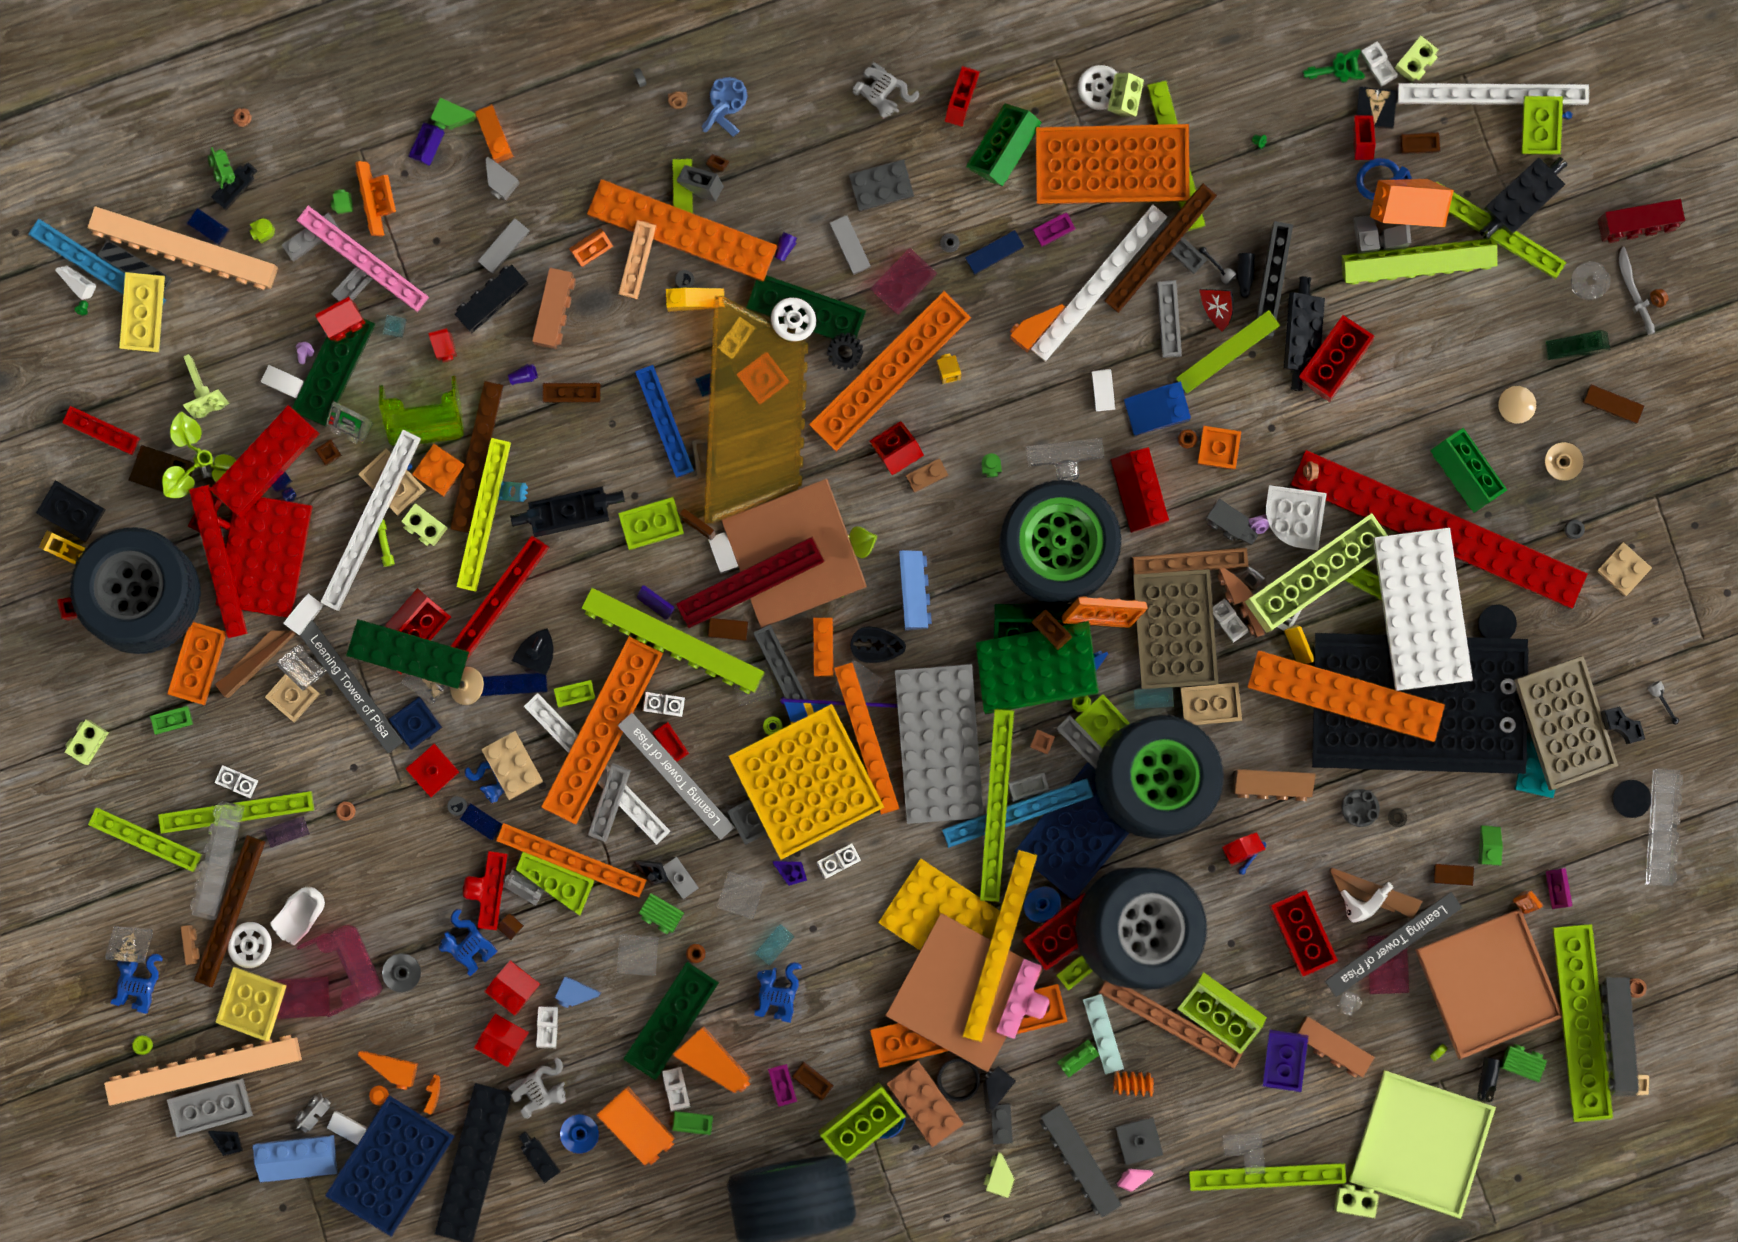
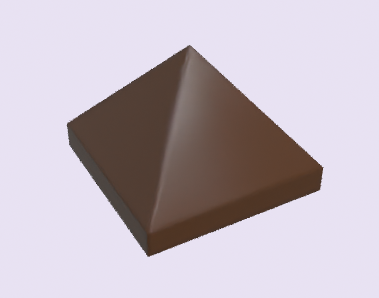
M712 154L706 165L713 173H719L725 170L730 161Z

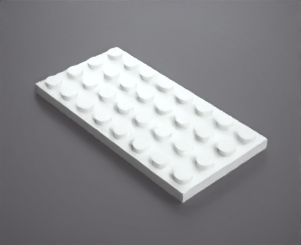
M1450 528L1374 537L1373 542L1395 691L1473 681Z

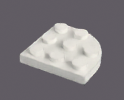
M1269 485L1266 516L1273 533L1288 545L1318 550L1327 493Z

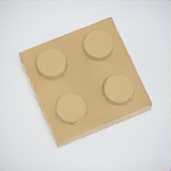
M1622 542L1598 568L1597 572L1621 594L1627 596L1652 567Z
M290 668L265 698L295 723L320 693Z

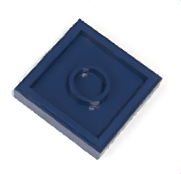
M420 696L389 718L410 750H413L443 728Z

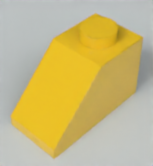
M950 353L939 356L940 359L937 360V366L942 385L961 380V370L956 356H951Z

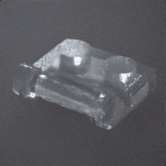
M300 644L276 663L302 691L322 678L327 672L324 667H320L304 651ZM297 656H299L315 673H313Z

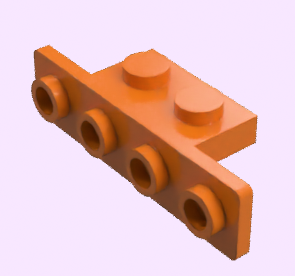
M355 162L360 192L364 202V211L368 220V229L373 236H384L381 217L396 212L388 175H382L372 179L369 163Z

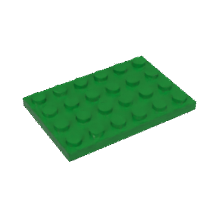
M1089 621L1064 625L1063 627L1071 634L1072 638L1059 650L1039 631L976 642L985 715L994 713L995 709L1012 710L1098 694L1099 689Z

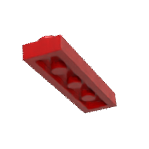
M72 406L69 407L62 422L130 455H133L140 440L139 437Z

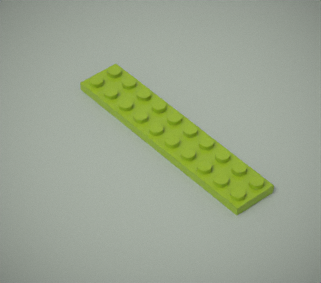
M1592 924L1552 928L1573 1122L1613 1119L1611 1093L1608 1089L1609 1075L1606 1069L1607 1056L1605 1052Z

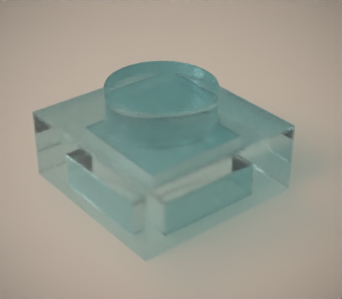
M387 315L383 334L403 338L407 320Z

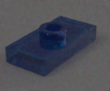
M198 208L187 222L189 226L217 245H220L230 231Z

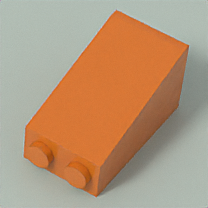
M1429 179L1378 180L1370 217L1382 223L1445 227L1454 190Z
M702 1027L673 1054L679 1060L734 1093L738 1090L741 1093L750 1085L748 1081L751 1077L705 1027Z
M629 1086L597 1114L603 1123L645 1166L648 1163L650 1165L655 1163L660 1158L658 1154L662 1150L667 1152L674 1145L672 1141L675 1137Z

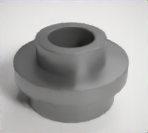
M952 233L945 234L941 238V248L949 253L956 251L959 247L958 237ZM949 239L954 242L951 246L946 243Z

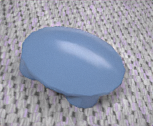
M727 77L717 79L714 82L710 92V101L714 108L721 102L727 103L729 110L726 114H732L741 110L746 103L747 90L741 80Z

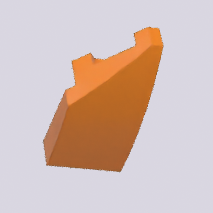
M434 1074L426 1088V1091L431 1092L432 1095L424 1112L430 1115L433 1114L440 1093V1076Z

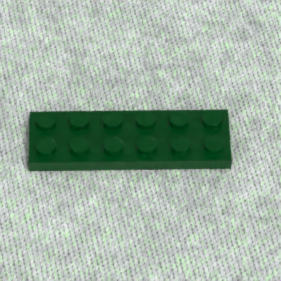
M767 275L764 282L756 279L746 306L747 310L771 318L772 310L778 302L786 298H799L807 302L814 310L816 325L812 333L829 339H834L840 333H844V335L850 333L851 337L854 334L856 336L855 339H857L866 310ZM791 305L784 307L786 313L793 310ZM802 308L798 310V312L801 313L802 317L806 315V312ZM778 317V320L784 322V317ZM790 318V321L795 323L796 319ZM803 322L800 328L805 330L808 324Z
M364 319L365 324L362 325L363 327L360 330L346 333V336L339 341H332L328 336L326 337L292 407L299 415L327 427L329 418L332 416L331 412H334L332 407H337L376 326L375 323Z
M357 619L346 656L458 689L469 652Z
M687 961L623 1060L656 1081L720 982Z

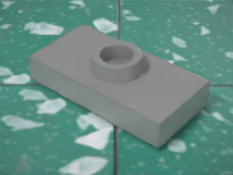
M1044 772L1009 782L1008 784L1013 802L1050 791Z
M675 857L663 866L668 879L682 899H685L699 889L678 857Z

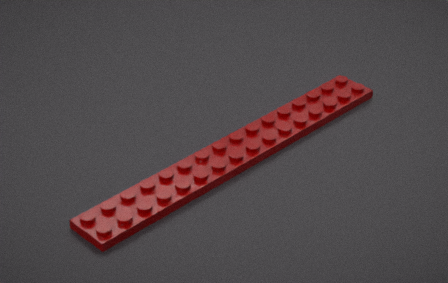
M1305 450L1290 486L1299 490L1327 493L1326 502L1360 517L1366 518L1373 514L1381 526L1399 534L1450 528L1454 558L1570 609H1573L1588 575L1586 572ZM1309 461L1317 463L1319 468L1317 479L1308 481L1303 475V468Z

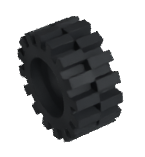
M840 333L839 336L836 335L828 346L829 362L833 361V366L837 364V369H841V367H843V370H847L848 367L852 369L854 365L856 366L862 357L863 344L860 345V339L856 340L854 334L851 337L850 333L846 335ZM846 345L851 348L852 355L847 358L839 354L838 348Z

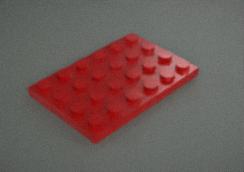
M261 497L242 518L233 512L226 551L242 610L288 618L292 613L313 506ZM216 599V606H219L218 599Z

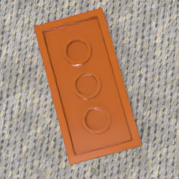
M1082 596L1078 597L1061 617L1062 622L1066 624L1089 621L1090 625L1130 628L1148 608L1146 602H1139L1137 600L1125 601L1121 599L1112 600Z
M196 622L192 623L186 632L169 686L168 695L206 705L227 637L226 631Z

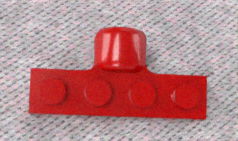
M488 851L484 876L481 878L468 876L464 880L463 897L480 902L477 928L497 930L508 855L506 853Z

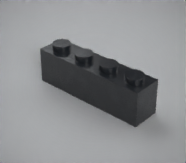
M512 264L503 267L499 271L500 275L498 277L488 280L483 290L473 293L468 303H462L457 307L455 316L471 334L529 285Z

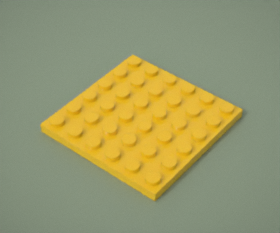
M832 704L729 756L780 860L884 808Z

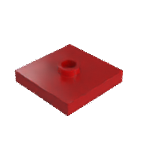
M435 743L406 768L408 773L430 798L460 773Z

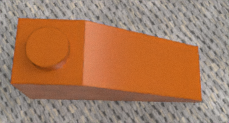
M493 105L475 111L494 161L498 164L513 158L514 156Z
M1061 304L1022 321L1020 325L1016 323L1010 330L1012 333L1010 339L1028 353L1062 313L1065 306Z
M359 1051L358 1056L388 1081L396 1084V1088L407 1090V1087L413 1086L418 1063Z

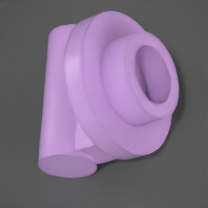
M307 342L297 343L298 362L304 364L307 356H313L314 350L312 345Z
M1266 514L1249 519L1248 525L1257 534H1262L1269 528Z

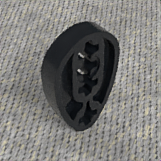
M871 626L858 629L853 634L850 643L853 655L863 663L886 662L902 655L906 650L905 642L897 635ZM858 639H861L862 643H867L869 639L873 644L880 640L884 647L880 648V651H876V647L866 650V646H861V649H857V646L853 644ZM896 642H900V645L903 646V649H899V652H895L894 648L887 646L895 645Z

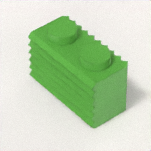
M650 893L639 912L642 915L641 919L649 924L653 921L659 925L657 929L666 934L669 931L671 933L674 932L685 913Z
M1514 1044L1513 1047L1507 1046L1500 1068L1540 1082L1547 1060L1542 1059L1543 1055L1534 1051L1531 1054L1524 1052L1525 1048Z

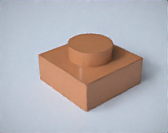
M1037 730L1030 748L1048 755L1055 736Z

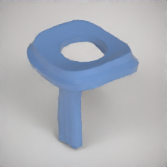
M721 102L711 111L707 120L701 125L703 132H707L714 122L719 123L733 137L739 132L732 123L724 118V115L729 110L727 103Z

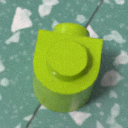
M259 219L250 224L252 229L249 231L253 239H258L261 244L271 239L275 234L273 224L267 219Z

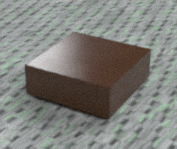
M331 439L315 449L325 466L342 456Z

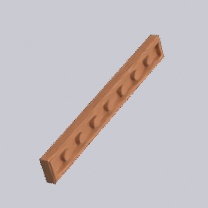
M1104 981L1098 992L1234 1069L1242 1054L1235 1051L1213 1034L1131 988L1116 986Z

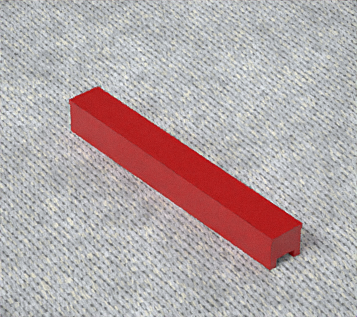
M530 537L452 643L451 647L468 651V658L471 656L550 547L536 537Z

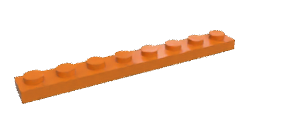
M853 662L835 667L834 670L869 778L884 808L880 809L881 815L897 810L899 805Z
M503 823L496 840L640 898L647 881L644 878Z

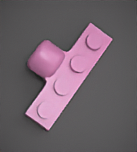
M1023 959L996 1032L1015 1039L1024 1015H1030L1038 1019L1043 1018L1049 1004V999L1034 992V986L1040 973L1041 965Z

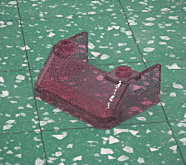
M345 925L296 946L297 950H303L317 944L318 949L323 953H330L336 950L351 982V986L345 988L341 993V1001L344 1006L327 1013V1017H333L378 996L382 992L380 978L355 926Z

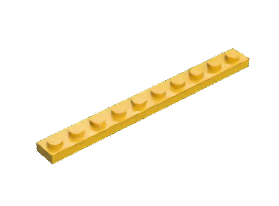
M1018 850L963 1037L982 1042L1037 855Z

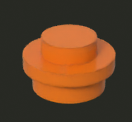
M375 1086L369 1093V1098L375 1105L384 1104L389 1096V1092L384 1086Z

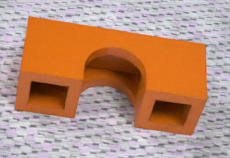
M813 618L814 677H834L833 618Z

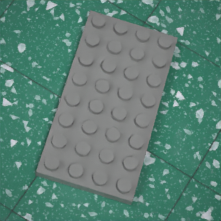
M972 664L895 670L907 824L973 819L984 815Z

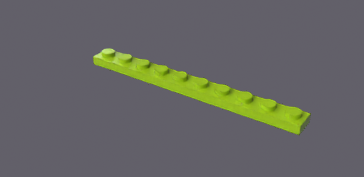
M995 709L981 901H1000L1014 710Z

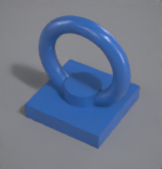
M1376 158L1366 162L1359 169L1356 176V186L1360 194L1365 198L1374 200L1375 193L1366 189L1363 180L1367 171L1375 166L1388 167L1394 175L1389 180L1412 178L1407 168L1402 166L1399 169L1389 159Z

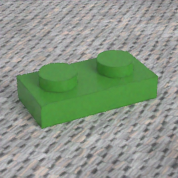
M189 706L150 716L155 735L193 725Z

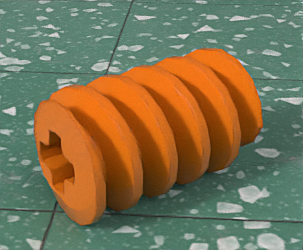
M1115 1071L1113 1095L1115 1090L1118 1091L1119 1096H1121L1123 1090H1125L1127 1096H1129L1131 1091H1133L1134 1096H1137L1138 1092L1141 1091L1142 1097H1144L1148 1091L1150 1097H1152L1153 1077L1151 1078L1149 1072L1146 1073L1145 1077H1143L1142 1072H1139L1137 1077L1134 1072H1131L1128 1077L1126 1071H1123L1120 1077L1119 1071Z

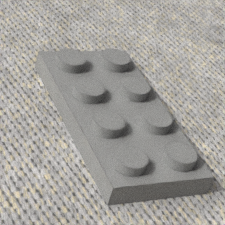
M243 1078L167 1100L176 1137L253 1116Z

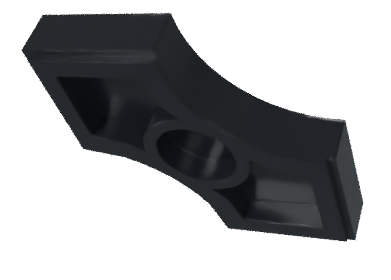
M1620 706L1600 711L1605 730L1618 732L1624 738L1626 744L1645 740L1641 722L1633 721L1626 717Z

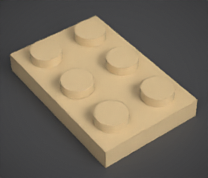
M387 448L358 474L373 490L391 455ZM406 470L389 505L397 516L401 515L426 491L408 470Z
M1238 682L1180 688L1183 719L1192 722L1193 725L1242 721Z
M516 731L481 749L509 800L543 782Z

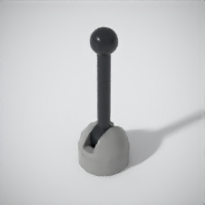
M1202 246L1199 248V252L1204 254L1221 271L1220 279L1225 285L1234 280L1237 274L1229 268L1223 269L1207 252L1206 247Z
M1657 681L1647 687L1652 696L1660 698L1672 718L1671 722L1674 725L1678 724L1679 719L1674 716L1663 697L1665 688L1662 682Z

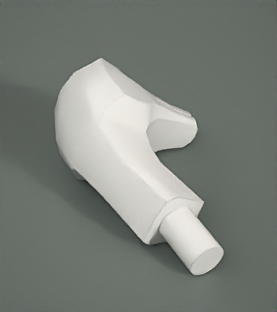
M1388 882L1382 888H1378L1371 899L1366 902L1355 899L1346 890H1343L1341 895L1345 901L1346 912L1350 921L1353 923L1364 921L1373 916L1386 899L1387 893L1393 889L1392 884Z

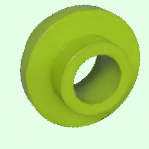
M1088 695L1072 699V707L1077 712L1086 711L1091 705V699Z

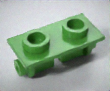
M211 147L208 163L214 169L215 181L219 182L220 188L223 189V183H233L235 175L231 166H228L230 162L226 152L222 149L214 152L213 147Z
M1088 1039L1057 1063L1069 1078L1097 1058L1099 1053Z

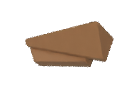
M293 630L270 631L230 670V674L215 684L224 697L230 698L297 633Z
M1334 868L1329 870L1339 892L1346 890L1352 897L1365 902L1371 899L1378 888L1383 887ZM1391 890L1387 893V897L1380 907L1392 912L1397 910L1413 919L1422 901Z

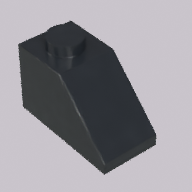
M999 1066L994 1070L990 1068L984 1076L986 1080L983 1083L986 1112L988 1113L995 1109L1016 1082Z

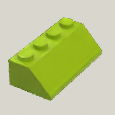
M1204 972L1178 1007V1010L1240 1054H1242L1262 1029L1267 1018Z
M878 1082L818 1131L836 1155L843 1157L848 1163L901 1121L905 1115Z

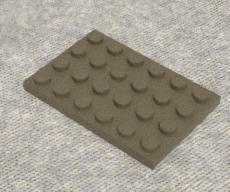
M1210 569L1134 574V599L1139 602H1146L1148 608L1136 621L1141 690L1219 684Z
M1579 656L1514 679L1548 790L1557 789L1618 766L1608 732L1605 730L1600 706L1584 656Z

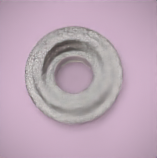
M1392 809L1388 814V822L1393 827H1402L1407 822V814L1403 809ZM1396 814L1401 817L1398 822L1394 820Z

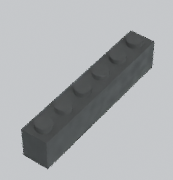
M1274 221L1272 225L1255 320L1268 310L1277 320L1293 224ZM1274 331L1263 339L1271 340L1274 336Z
M1606 977L1600 985V994L1604 996L1602 1014H1605L1606 1020L1603 1022V1031L1607 1033L1605 1052H1608L1609 1057L1606 1061V1069L1610 1071L1608 1089L1611 1090L1612 1096H1636L1639 1092L1630 978Z
M1061 1104L1040 1115L1042 1120L1039 1122L1045 1132L1049 1130L1052 1134V1137L1049 1139L1055 1148L1059 1147L1062 1154L1060 1157L1065 1165L1069 1163L1073 1170L1070 1173L1076 1182L1079 1180L1083 1185L1080 1188L1085 1198L1090 1197L1093 1204L1090 1206L1096 1215L1100 1214L1103 1218L1121 1207L1122 1204Z

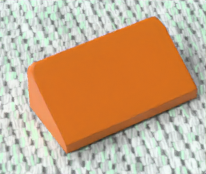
M600 228L572 246L570 251L580 266L583 267L612 248L613 245Z

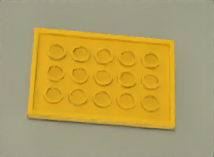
M920 858L878 923L921 951L941 913L992 940L1000 910L986 901H981L980 897Z

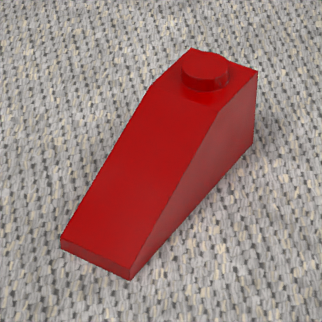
M962 66L944 122L963 127L980 71Z

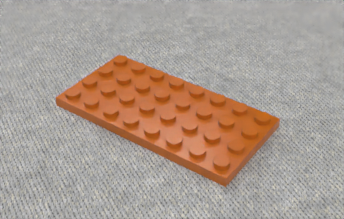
M1189 124L1036 127L1037 204L1187 201L1190 198Z

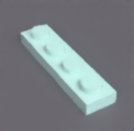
M1102 994L1083 999L1105 1074L1124 1069Z

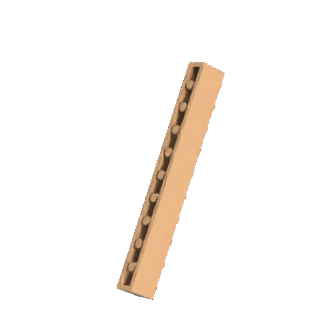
M94 207L88 229L92 231L94 236L100 238L108 236L111 237L110 241L121 244L123 241L128 243L129 247L139 250V247H142L149 254L157 256V253L164 255L165 259L171 261L179 259L186 266L193 267L194 264L200 266V270L211 273V270L218 272V276L227 279L231 276L236 278L235 281L242 284L250 282L254 284L253 287L260 290H265V288L271 289L278 270L275 264L98 207Z
M291 1035L279 1037L280 1041L274 1043L270 1039L269 1041H262L261 1046L257 1047L249 1044L242 1046V1050L236 1052L232 1048L224 1050L223 1055L216 1056V1053L204 1055V1059L198 1061L197 1057L186 1059V1064L178 1065L177 1061L166 1064L167 1068L159 1070V1066L148 1068V1073L141 1074L139 1070L128 1073L129 1077L122 1078L121 1075L110 1077V1082L104 1083L109 1106L300 1061L302 1058L297 1037L291 1038Z

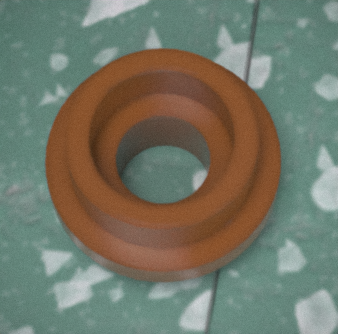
M1655 289L1650 293V300L1653 305L1661 308L1666 305L1668 295L1663 289Z
M1189 429L1181 431L1178 436V443L1186 449L1192 448L1197 442V435ZM1189 436L1191 441L1185 442L1184 437Z
M699 944L689 946L686 951L687 959L692 963H700L706 955L705 949ZM694 950L699 951L700 955L698 957L692 955Z

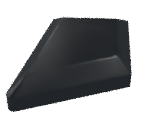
M642 860L634 862L651 886L668 881L661 862Z
M208 1131L223 1156L243 1151L238 1132Z

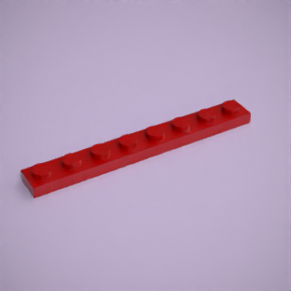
M205 485L189 489L227 637L232 638L248 634L212 494L209 490L210 486Z

